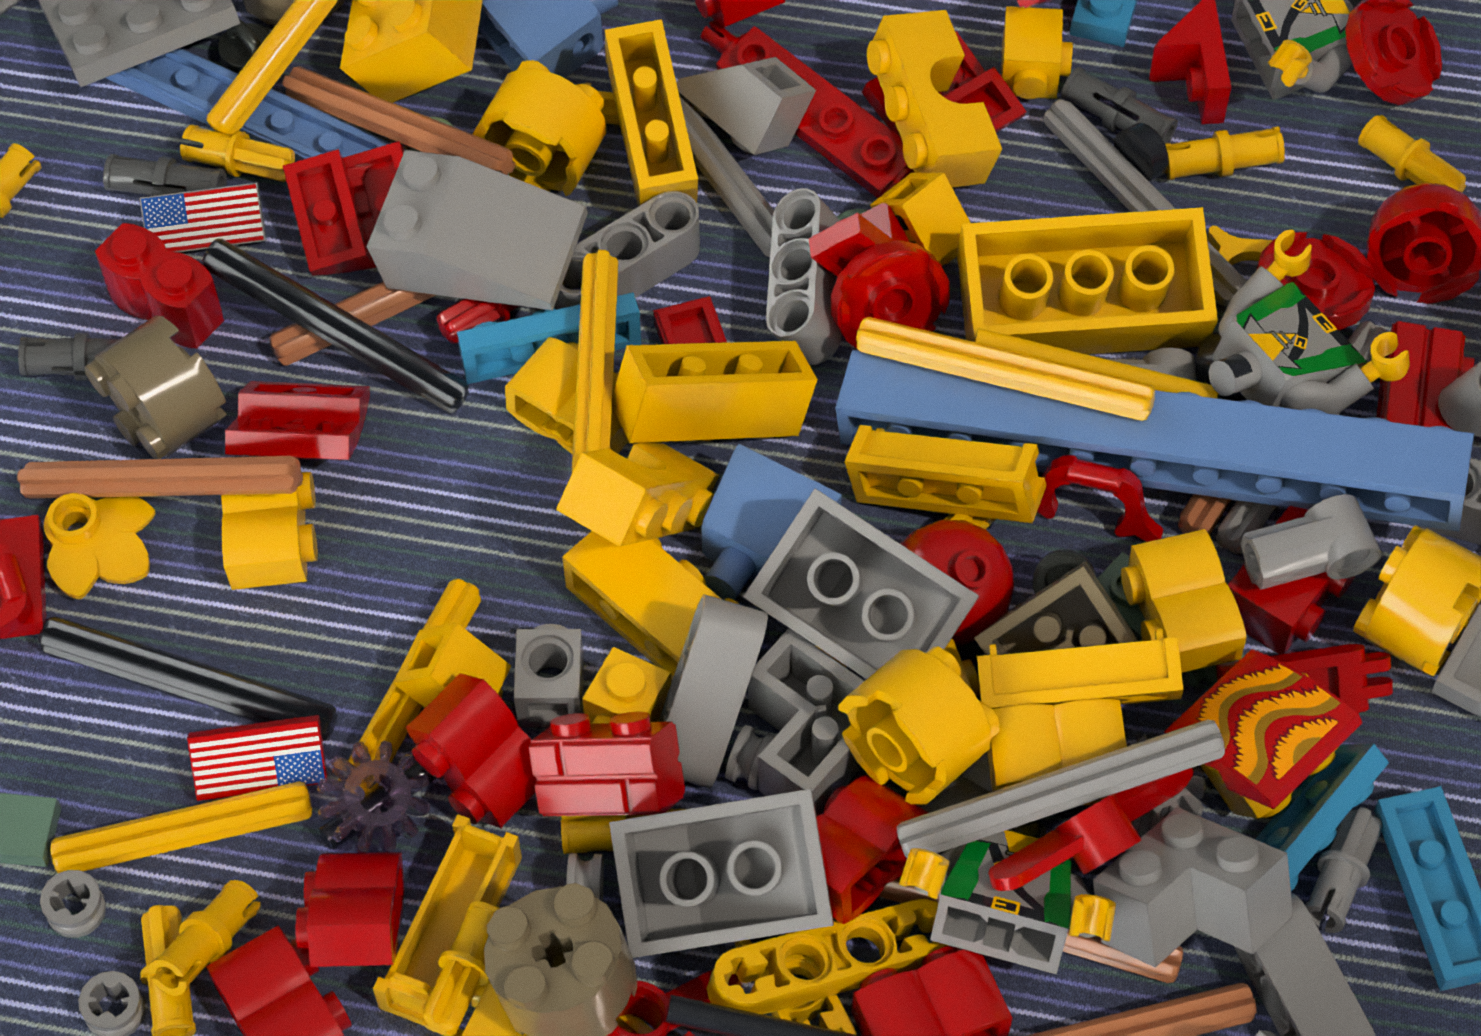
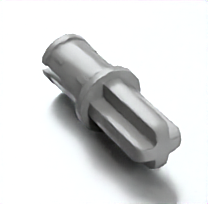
M1360 807L1358 810L1349 811L1339 826L1330 850L1321 853L1317 862L1320 874L1305 906L1318 929L1327 909V914L1330 917L1326 924L1325 932L1328 933L1342 931L1346 923L1345 918L1357 889L1365 886L1370 877L1367 864L1381 833L1382 823L1367 808Z

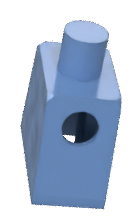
M483 0L478 30L512 71L517 70L522 61L535 60L543 64L551 73L566 78L601 51L603 47L601 15L617 7L618 0Z
M738 444L730 458L701 527L702 553L708 559L715 562L704 578L707 587L721 598L735 600L747 581H754L815 488L840 505L842 494Z

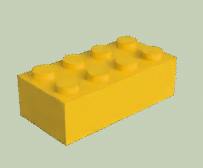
M352 0L340 69L371 95L392 103L469 72L473 67L483 0Z
M1203 207L962 224L957 247V260L967 341L974 342L977 330L980 328L1083 354L1157 350L1171 347H1200L1203 340L1213 333L1217 324L1218 317Z

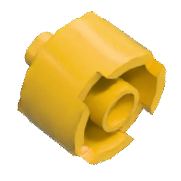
M522 61L517 70L507 74L475 128L473 135L512 151V161L516 164L514 171L509 173L511 177L549 192L550 190L563 191L565 196L571 195L606 135V122L601 112L604 106V99L593 87L586 84L575 85L562 76L551 73L538 61Z
M1415 525L1402 547L1397 545L1385 563L1378 578L1384 582V585L1376 599L1370 598L1354 625L1353 632L1364 637L1365 641L1434 678L1451 654L1446 650L1449 643L1453 644L1462 629H1466L1481 602V556L1428 528L1424 530Z
M939 646L932 647L927 653L918 649L901 650L847 695L838 705V711L848 715L850 726L842 732V736L858 764L880 786L891 779L901 788L909 791L906 794L905 802L910 804L927 805L990 749L991 738L1000 731L999 719L996 713L987 704L977 699L971 688L960 677L961 668L957 660L951 653Z

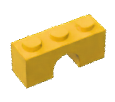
M947 10L885 15L882 17L873 40L868 44L867 63L870 72L878 77L885 95L886 114L890 121L895 122L902 139L903 156L906 165L913 169L914 173H945L951 187L985 184L1002 151V146L984 102L960 104L952 102L938 93L948 91L965 56Z
M662 442L634 444L628 458L619 455L609 448L582 452L556 510L621 547L693 530L695 527L701 526L714 497L712 490L719 478V474Z

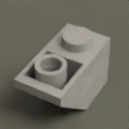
M776 57L680 78L676 83L678 92L692 103L701 116L713 120L731 135V140L737 147L754 155L789 146L816 92L811 85Z

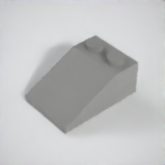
M405 150L367 244V249L386 287L389 289L553 310L588 212L586 206L460 156Z
M815 488L743 597L865 679H868L901 650L918 649L927 653L934 646L945 649L974 606L979 595Z
M812 789L609 822L628 948L633 958L834 926Z

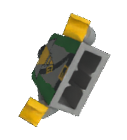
M1235 0L1231 21L1273 100L1304 87L1315 92L1324 93L1349 69L1352 61L1347 50L1345 28L1350 12L1362 0Z
M1286 230L1279 234L1275 240L1273 263L1267 269L1260 266L1230 300L1218 327L1222 339L1213 354L1214 362L1209 368V380L1214 390L1222 396H1229L1240 392L1247 400L1256 401L1263 405L1298 410L1317 409L1327 414L1337 415L1373 390L1374 387L1371 383L1376 379L1380 378L1385 381L1402 379L1409 369V351L1405 350L1394 358H1384L1392 354L1398 346L1397 334L1385 332L1374 338L1371 344V361L1366 363L1367 360L1294 282L1283 286L1280 281L1285 276L1294 277L1306 272L1310 265L1312 248L1311 244L1308 245L1299 256L1290 257L1285 255L1283 252L1289 249L1295 239V231Z
M1038 820L946 850L941 854L926 849L912 848L899 881V885L904 887L914 886L917 891L928 895L930 898L937 899L940 896L931 941L1056 975L1068 930L1070 936H1082L1085 938L1099 936L1104 941H1110L1116 903L1102 896L1090 895L1082 878L1071 872V858L1020 888L1010 891H998L992 888L988 871L992 866L1046 835L1044 825Z

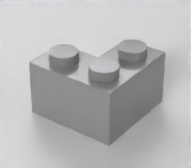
M790 628L756 663L748 685V708L780 731L758 755V791L765 796L812 789L816 816L824 811L825 805L832 793L837 788L846 786L862 768L843 739L842 732L850 726L847 713L838 711V705L864 680Z
M1178 807L1141 838L1142 841L1130 847L1093 879L1095 895L1108 898L1116 903L1110 941H1104L1101 938V943L1155 968L1196 930L1250 954H1254L1293 917L1288 856L1286 852Z

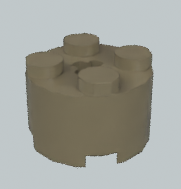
M155 315L95 355L94 361L84 367L85 374L93 387L103 397L109 395L120 412L113 416V420L122 435L132 446L141 442L154 459L170 456L227 416V413L220 407L226 403L225 397L198 352L190 356L182 347L177 346L170 338L177 334L179 330L166 318Z
M570 883L565 886L533 891L509 906L496 910L487 924L489 936L484 947L485 973L516 1032L522 1036L524 1033L527 1036H607L618 1026L616 1018L627 1006L630 994L635 996L637 991L636 967L618 922L607 904L596 898L590 888L577 883Z

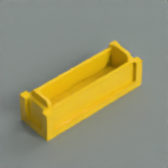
M859 425L844 461L856 502L1033 523L1046 489L1045 478L1038 476L1035 463L1039 454L1038 446L1031 443H1025L1021 447L885 432L884 428L872 430L871 426Z
M1162 628L1155 629V640L1004 655H997L996 644L989 645L990 655L977 656L981 702L987 704L991 709L1023 704L1054 706L1084 699L1120 700L1121 704L1181 699L1183 694L1178 637L1164 638Z
M457 814L452 824L454 837L396 954L395 963L391 965L385 979L378 977L373 987L379 1009L423 1025V1010L442 972L438 963L440 955L443 951L450 950L461 929V924L467 914L469 905L472 902L480 901L499 908L522 859L518 836L506 832L504 837L476 828L471 826L470 818Z

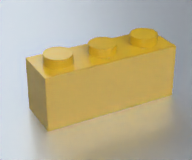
M662 19L606 29V64L638 206L656 195L668 191L685 193L697 203L698 176Z
M796 341L627 345L613 391L612 408L629 443L711 441L741 438L764 439L769 437L799 436L818 379Z
M593 531L562 556L566 588L654 665L671 672L672 680L702 595L706 594L721 599L707 587L706 581L699 570L687 560L681 559L679 562L662 548L658 538L619 547ZM731 598L724 599L726 601L738 604Z

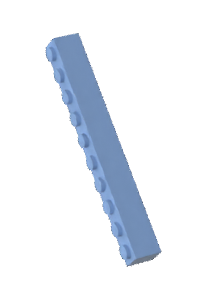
M853 349L835 407L841 444H852L859 425L871 426L872 430L884 428L885 432L1021 447L1025 443H1031L1038 446L1039 454L1035 462L1037 472L1044 473L1049 464L1056 458L1064 455H1075L1078 459L1118 469L1125 468L1136 475L1141 481L1142 487L1281 507L1294 506L1308 510L1324 499L1347 494L1353 495L1357 499L1366 519L1457 532L1460 531L1474 433L1454 431L1444 426H1416L1394 423L1378 417L1364 419L1327 414L1317 409L1298 410L1263 405L1252 400L1238 402L1201 397L1191 392L1172 393L1155 390V401L1148 419L1140 421Z

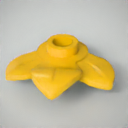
M70 493L57 498L50 505L44 519V532L49 543L52 545L47 560V568L54 583L67 596L79 600L88 594L98 578L113 584H129L145 578L149 574L150 569L149 554L136 533L144 529L152 521L156 514L155 509L139 497H105L95 501L83 494ZM75 523H86L80 529L67 531Z

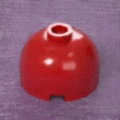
M1423 182L1405 186L1392 194L1373 215L1370 224L1366 254L1367 260L1372 264L1375 273L1374 280L1386 293L1397 298V290L1422 293L1416 303L1426 304L1454 299L1471 289L1480 278V210L1465 194L1445 184Z
M940 520L913 531L900 543L979 595L974 606L952 637L957 649L976 641L974 637L978 632L1008 612L1015 591L1013 566L1004 547L986 529L966 520Z

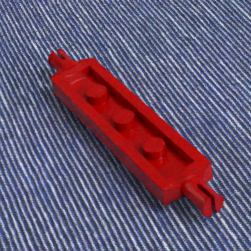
M715 20L709 22L710 28L704 27L701 33L702 41L708 43L722 54L720 60L716 63L717 70L776 57L811 85L816 92L795 135L876 198L881 197L910 173H914V170L910 169L905 163L903 142L899 135L756 26L740 37L734 36L727 29L718 25Z

